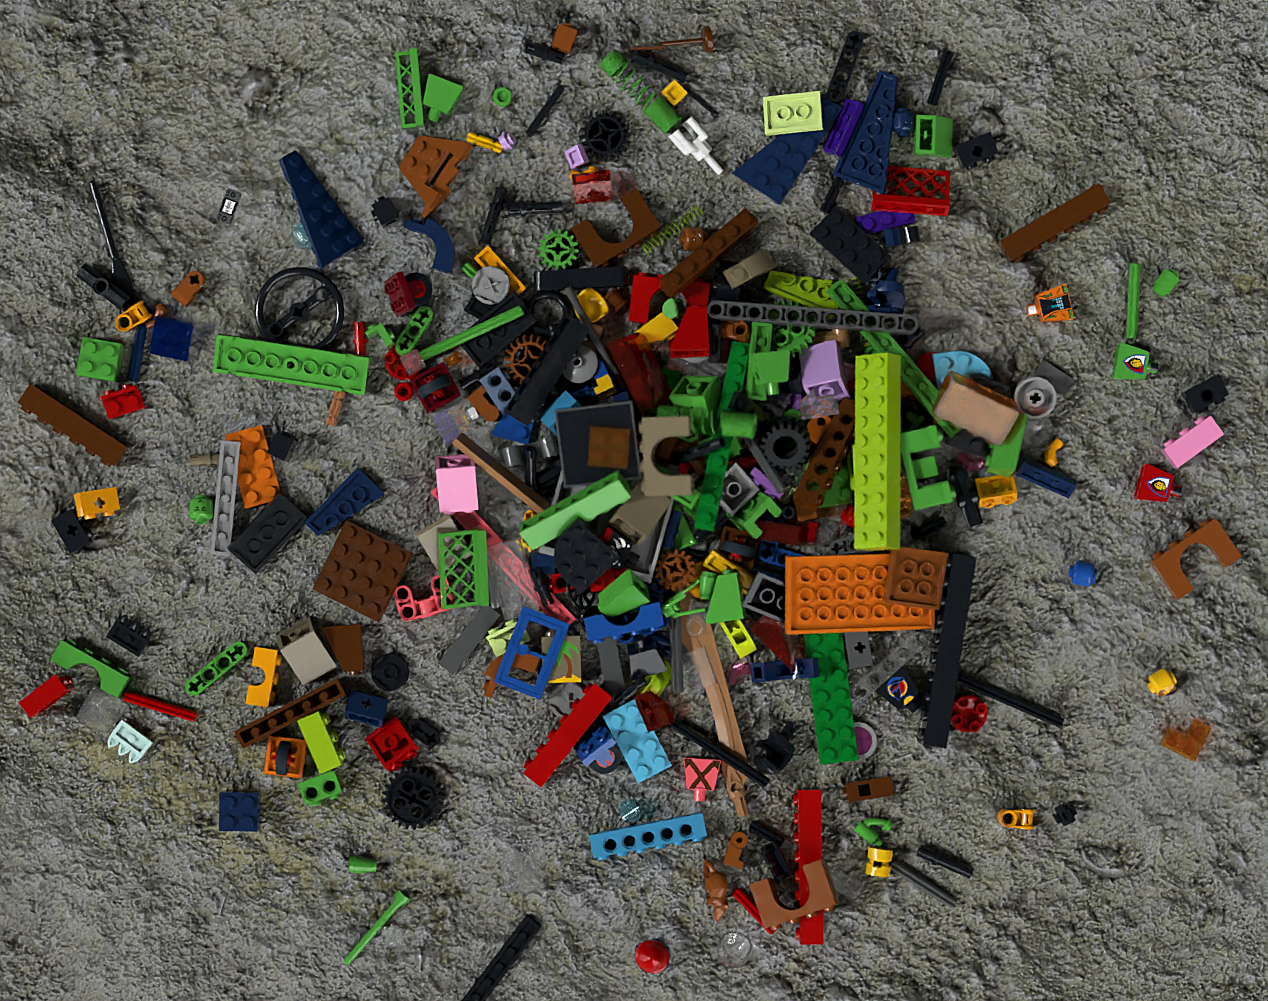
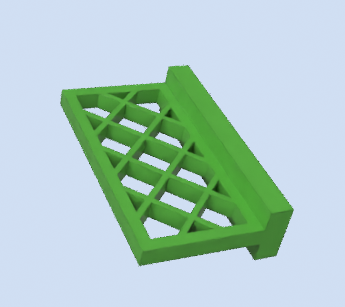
M472 527V529L438 533L441 608L444 610L475 605L488 606L486 530L481 527ZM471 534V542L466 547L460 540L465 535ZM444 537H452L455 540L449 549L444 546ZM459 543L464 550L457 557L451 551ZM467 552L472 555V560L468 565L461 561ZM451 554L456 560L448 568L445 565V559ZM460 562L465 569L458 576L452 570ZM468 571L473 574V579L469 584L462 580ZM452 573L457 579L451 586H448L446 584V577ZM459 581L466 586L460 595L453 590ZM469 589L474 593L473 601L463 599V596ZM452 591L457 598L453 603L447 604L446 597Z

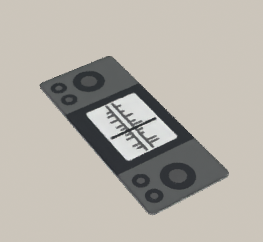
M227 189L216 220L230 224L241 193Z

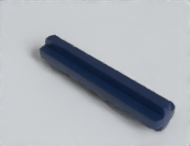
M136 326L127 376L129 381L137 382L139 378L147 333L146 326Z

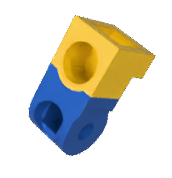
M598 360V369L593 379L598 384L594 391L599 400L617 391L604 363Z

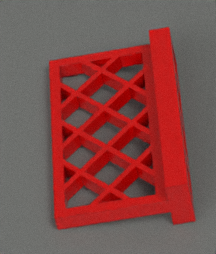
M888 166L887 174L889 176L887 177V182L893 179L898 185L891 189L886 184V190L888 191L886 194H876V192L872 191L871 210L947 216L950 207V171ZM904 173L908 178L901 182L896 175ZM923 175L927 179L920 183L915 177ZM937 176H943L945 177V181L942 184H939L934 180V178ZM910 180L917 186L913 190H910L905 185ZM929 182L936 187L931 192L924 187ZM902 188L907 194L905 196H898L895 192ZM921 189L926 196L917 197L914 193ZM940 191L945 196V199H937L934 194Z

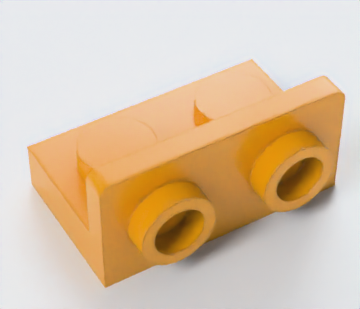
M1013 473L1009 478L996 475L975 479L979 508H991L999 504L1009 505L1017 501L1018 492Z

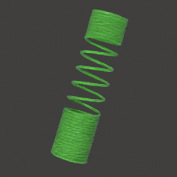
M614 49L601 61L599 67L610 78L619 73L615 79V84L626 80L622 86V91L633 87L629 93V98L640 94L636 100V105L647 101L642 111L655 123L661 132L667 134L680 122L682 117L672 109L662 96L654 100L644 111L657 91L637 104L650 84L630 97L643 77L628 88L623 89L636 70L617 82V79L630 62L627 63L625 57L617 49Z
M660 405L658 408L657 417L678 416L677 406ZM681 407L680 416H683V407ZM691 408L692 430L694 433L698 432L701 425L704 434L709 431L711 426L713 434L716 435L721 426L723 436L750 439L755 437L756 414L725 411L723 415V411H721L720 423L717 432L714 433L713 410H711L708 429L704 432L703 409H701L698 428L694 431L693 408Z

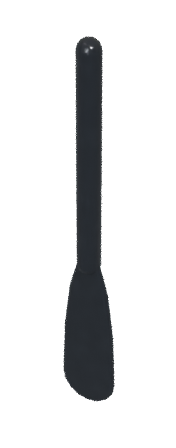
M91 180L89 187L110 253L113 281L132 297L129 305L122 310L126 311L137 303L138 300L125 266L118 257L97 184L94 180Z

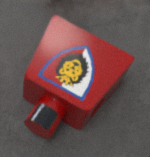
M1144 463L1141 467L1133 499L1167 502L1169 495L1180 497L1182 486L1172 484L1173 475Z

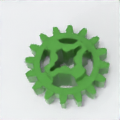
M558 229L557 233L550 230V236L544 234L545 240H539L542 247H537V250L542 251V253L538 257L544 258L542 261L543 265L549 263L548 269L555 266V270H558L562 266L563 270H566V264L572 266L571 260H577L574 253H579V250L574 249V247L578 243L572 242L574 236L568 237V231L561 234L560 229ZM555 238V242H553L551 245H547V243L551 239ZM562 238L567 240L571 247L565 246L562 243ZM557 245H560L561 249H564L563 251H560L559 255H557L555 251H552L553 249H556ZM546 253L554 257V262L546 256ZM570 255L565 261L561 262L562 257Z

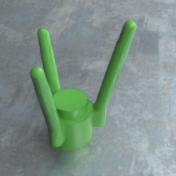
M697 579L690 584V587L687 586L683 591L662 603L661 610L666 617L673 616L675 619L679 616L706 611L705 608L679 612L681 609L679 601L686 597L685 593L701 580Z

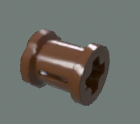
M614 287L604 299L608 300L615 307V311L618 312L629 300L624 299L617 291L618 288Z

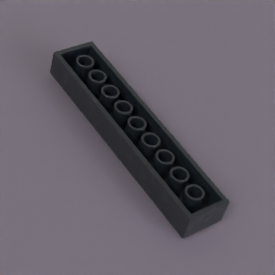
M949 553L943 585L944 590L940 603V614H936L935 625H938L937 633L934 632L932 637V644H935L934 652L931 651L929 656V663L932 664L931 671L928 670L926 675V682L929 683L928 690L925 689L923 694V701L926 702L925 709L922 708L920 713V720L923 721L922 728L919 727L917 732V739L920 740L919 743L922 745L947 748L977 557Z

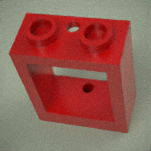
M55 674L22 699L19 704L30 718L39 716L75 688L72 685L74 682L68 674Z

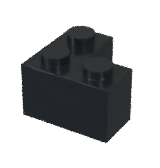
M720 260L719 268L715 267L714 279L717 280H714L713 291H716V295L712 294L711 302L739 301L741 285L732 289L723 272L740 262ZM714 306L713 314H720L721 308ZM737 307L730 310L732 316L736 317Z

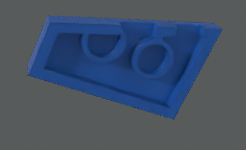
M505 413L491 435L528 444L534 421L527 427Z

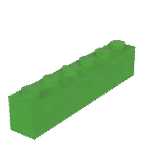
M618 470L520 523L519 533L532 550L537 547H543L548 541L559 538L562 531L578 516L584 522L591 521L602 512L610 511L615 505L625 503L631 497V487Z

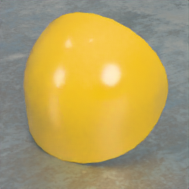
M586 288L577 296L591 323L600 320L609 313L607 301L597 290Z

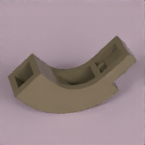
M766 249L725 270L723 274L731 288L734 289L756 276L760 277L770 272L777 265L769 250Z

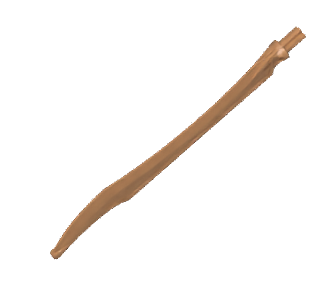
M685 562V566H684L685 571H687V564H686V562ZM687 591L685 593L686 597L680 600V612L697 609L691 592ZM699 613L681 616V639L705 687L716 724L719 746L749 765L711 624H706V621ZM721 760L729 797L734 800L738 817L748 815L749 812L744 797L747 794L744 784L748 777Z

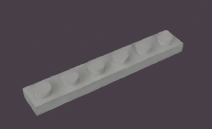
M221 439L210 553L212 555L230 556V551L227 547L231 544L241 441Z

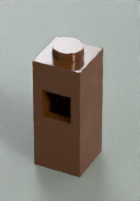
M891 775L844 782L845 787H842L843 798H847L848 802L894 795Z

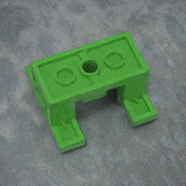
M936 425L900 433V448L914 510L953 502L952 498L956 497L954 486H949L948 481L917 488L916 480L938 475L934 456L911 461L910 454L940 447L939 441H942L943 438L941 429H936Z

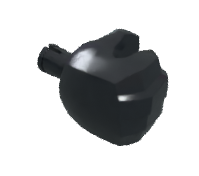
M787 721L780 734L770 732L766 740L757 741L756 746L767 753V758L754 755V765L762 773L779 774L792 759L795 747L789 740L798 729L796 725L794 726V723Z

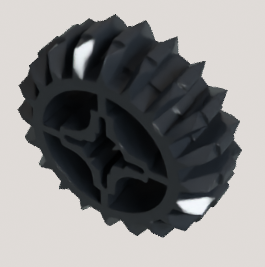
M602 110V116H599V113L596 111L595 119L591 115L588 116L590 123L585 120L583 121L584 126L587 128H580V131L585 133L579 135V139L585 140L580 144L583 147L588 146L585 148L586 153L592 151L589 156L591 159L596 154L598 162L601 156L604 157V162L608 161L607 156H610L611 160L615 161L614 154L621 157L622 154L619 150L627 151L623 144H630V141L625 139L631 137L630 133H625V131L629 130V126L622 127L626 120L622 119L619 122V114L613 118V111L609 112V116H606L605 110ZM603 122H611L618 128L607 129ZM597 124L598 134L589 139L590 130ZM601 128H603V131L606 132V134H610L608 136V144L606 140L604 141L603 139H600V137L602 136ZM621 134L619 144L612 149V138ZM602 143L607 151H600L593 147L592 144Z

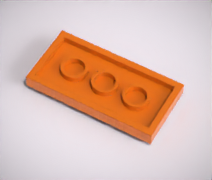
M263 425L226 434V440L241 441L237 481L245 509L269 503L279 492L281 493L272 456L267 453L269 445Z

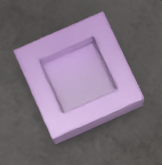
M582 144L575 145L565 151L571 169H576L589 162Z

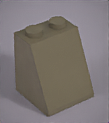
M639 479L631 490V497L619 506L607 523L637 546L647 538L672 502L669 496H645V492L641 490V481L643 479Z
M450 514L415 533L439 574L438 533L460 530ZM444 537V546L449 549L455 540L452 537ZM463 537L460 542L467 547L468 543ZM458 543L451 552L458 557L464 548ZM467 552L461 561L465 564L470 562L472 555ZM449 554L445 559V565L449 568L456 559Z
M310 616L276 635L281 653L303 686L315 682L318 677L331 673L337 667L333 655Z

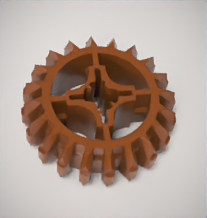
M531 334L530 340H528L527 335H523V342L518 337L516 339L518 345L513 342L510 344L514 350L507 349L506 352L511 356H506L505 360L511 361V363L506 364L505 367H512L508 374H516L513 378L514 381L520 377L521 384L526 377V374L521 372L517 366H525L530 370L532 367L531 363L524 361L529 358L528 355L535 359L539 356L533 352L530 345L537 346L543 350L548 340H545L542 344L541 336L535 341L534 334ZM524 346V358L516 361L518 350Z

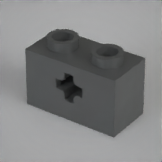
M871 631L843 632L848 668L873 665L872 661H875L874 649H870L869 642H872ZM858 642L864 645L860 653L855 649V646H858Z

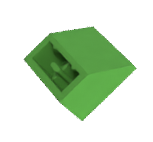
M916 115L913 156L951 158L953 119L936 115Z

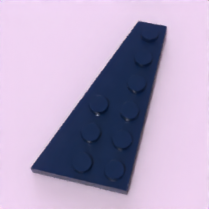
M879 71L857 123L833 172L835 177L879 194H885L893 114L895 113L898 87L897 76Z
M824 99L821 102L823 130L780 134L732 172V175L780 205L842 108L831 100Z
M294 150L279 160L286 181L290 184L292 198L296 200L298 214L305 233L310 238L313 254H316L317 265L320 270L359 247L364 241L299 153Z

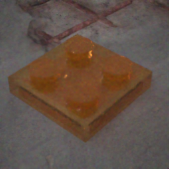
M591 426L588 466L627 469L630 429Z

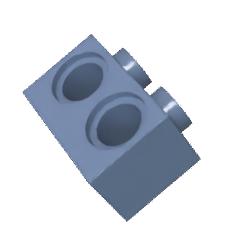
M497 367L479 381L499 411L504 415L505 412L503 411L510 402V400L503 401L504 396L511 394L512 398L518 388L516 386L512 387L509 383L512 379L505 370L502 372ZM496 379H501V383L498 386H493Z

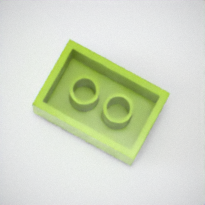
M322 709L297 721L320 774L345 763L346 753L343 747L339 748L337 741L339 738L335 729L331 730L329 725L331 719L327 712L324 713Z

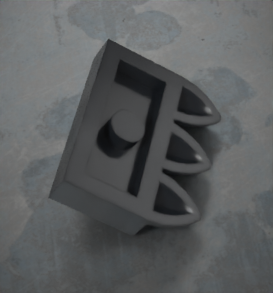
M122 615L115 621L106 637L137 657H140L150 641V629H144L138 633L139 622H133L127 627L128 615Z

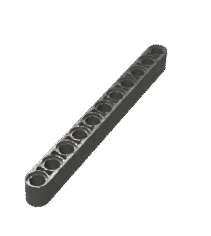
M712 301L707 307L709 318L717 321L762 322L772 325L903 335L913 334L919 325L915 316L904 314L730 301ZM713 306H719L721 313L713 315L710 310ZM737 307L741 313L739 316L734 317L730 314V310ZM757 309L760 315L757 318H752L749 315V311ZM775 310L779 313V317L773 320L769 318L768 313ZM796 312L799 318L791 321L788 318V314ZM808 314H816L818 320L816 322L808 321ZM828 315H835L837 322L830 324L827 322L826 317ZM848 316L855 317L856 324H847L846 318ZM871 317L875 319L876 324L873 327H869L866 325L865 320ZM892 319L895 322V326L887 328L884 323L885 320ZM907 320L912 321L914 328L911 330L906 329L904 322Z

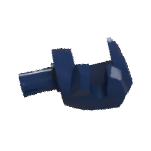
M887 268L886 280L878 282L874 290L867 292L866 298L872 301V305H868V310L877 313L903 314L905 291L904 286L897 282L899 271L896 268ZM887 319L884 323L893 322V320Z

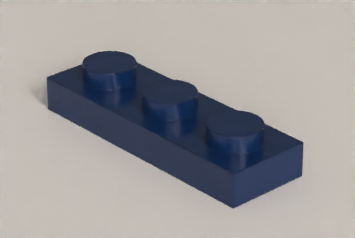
M1024 458L1016 474L1018 477L1066 498L1070 497L1077 485V480Z

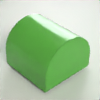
M671 298L666 300L662 307L664 316L682 320L685 314L682 299Z

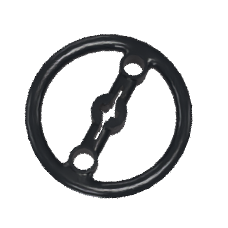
M293 267L279 271L265 282L256 299L255 319L259 332L266 341L279 342L278 338L285 333L287 328L296 321L306 320L310 316L312 309L332 298L336 308L334 325L327 337L318 344L311 346V348L326 349L339 335L344 321L345 309L340 291L330 278L315 269ZM301 275L312 277L321 282L322 285L315 290L312 296L304 302L292 304L288 314L280 320L266 325L264 320L265 299L272 287L279 281L290 276ZM321 289L327 292L325 300H321L318 297V292ZM296 308H305L304 311H302L303 316H294L297 313ZM276 323L281 326L279 334H275L272 331V327Z

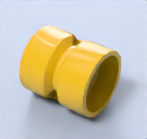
M868 846L867 858L870 861L866 863L865 874L890 877L891 866L889 862L892 861L893 850ZM876 861L882 862V866L876 865Z

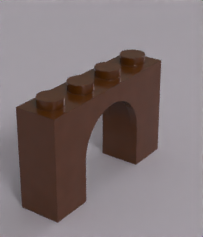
M637 188L620 198L621 203L633 222L632 232L626 240L615 244L605 242L598 236L588 219L571 228V231L595 268L607 267L611 264L609 261L613 258L620 259L627 254L626 250L629 248L636 249L643 244L642 240L649 237L651 239L659 234L658 230L661 229V226Z

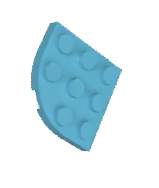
M951 350L932 353L936 389L953 409L959 408L973 372L993 379L992 373L984 361L970 352Z

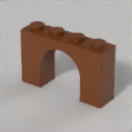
M1208 517L1199 523L1200 527L1196 530L1191 528L1183 534L1184 538L1179 541L1175 539L1167 545L1168 549L1163 552L1159 550L1152 555L1153 559L1149 562L1174 599L1179 600L1194 589L1180 566L1181 555L1188 546L1194 543L1207 546L1222 567H1227L1242 557L1216 518L1209 519Z
M825 859L803 866L810 887V895L806 904L799 909L789 908L781 902L772 877L749 884L764 929L770 927L772 931L781 928V923L788 921L790 925L800 921L799 917L806 915L807 918L818 915L817 911L824 909V912L836 909L835 905L839 904L840 901Z

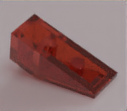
M763 615L750 629L793 672L795 666L784 630L779 626L782 622Z

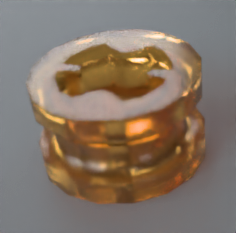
M455 352L445 358L444 362H447V367L451 368L463 359L459 357V352Z

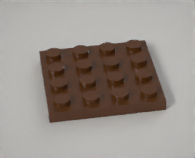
M346 520L312 589L380 623L413 553Z

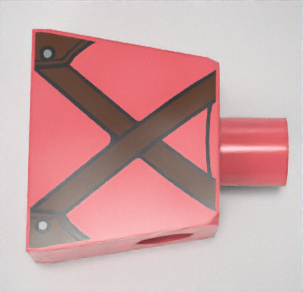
M684 757L687 789H694V801H705L706 790L714 791L721 763L720 759Z

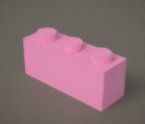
M1203 415L1194 421L1196 425L1191 428L1187 426L1179 432L1180 436L1175 440L1170 438L1163 444L1165 447L1161 451L1173 468L1180 467L1224 435L1211 416L1205 417Z

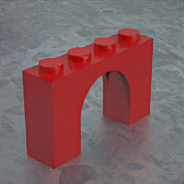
M638 272V275H633L628 322L648 323L650 301L658 291L662 290L659 284L660 279L665 275L657 274V277H649V273ZM697 279L681 292L687 301V307L708 305L710 283H706L704 279Z

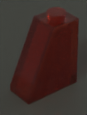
M756 520L754 522L762 531V534L757 539L805 547L807 527L764 520Z

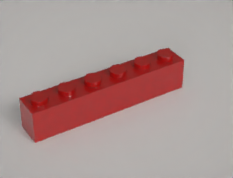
M596 681L593 684H587L582 691L584 693L581 699L576 698L570 706L573 708L569 714L565 713L558 721L561 723L557 729L553 728L547 735L549 740L545 745L541 743L535 750L537 755L534 759L529 758L524 764L525 770L523 774L538 786L542 787L612 699L613 695Z

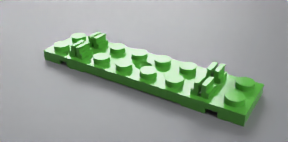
M218 333L216 336L212 372L229 373L242 377L365 395L370 356ZM289 361L294 363L293 368L288 367L287 363Z

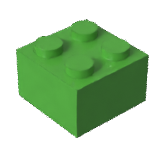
M83 337L76 375L118 383L125 345Z

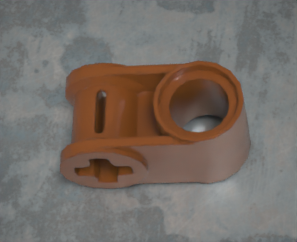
M198 271L189 272L172 291L171 296L187 307L205 285L206 278L204 274ZM193 276L198 277V280L200 281L198 284H193Z

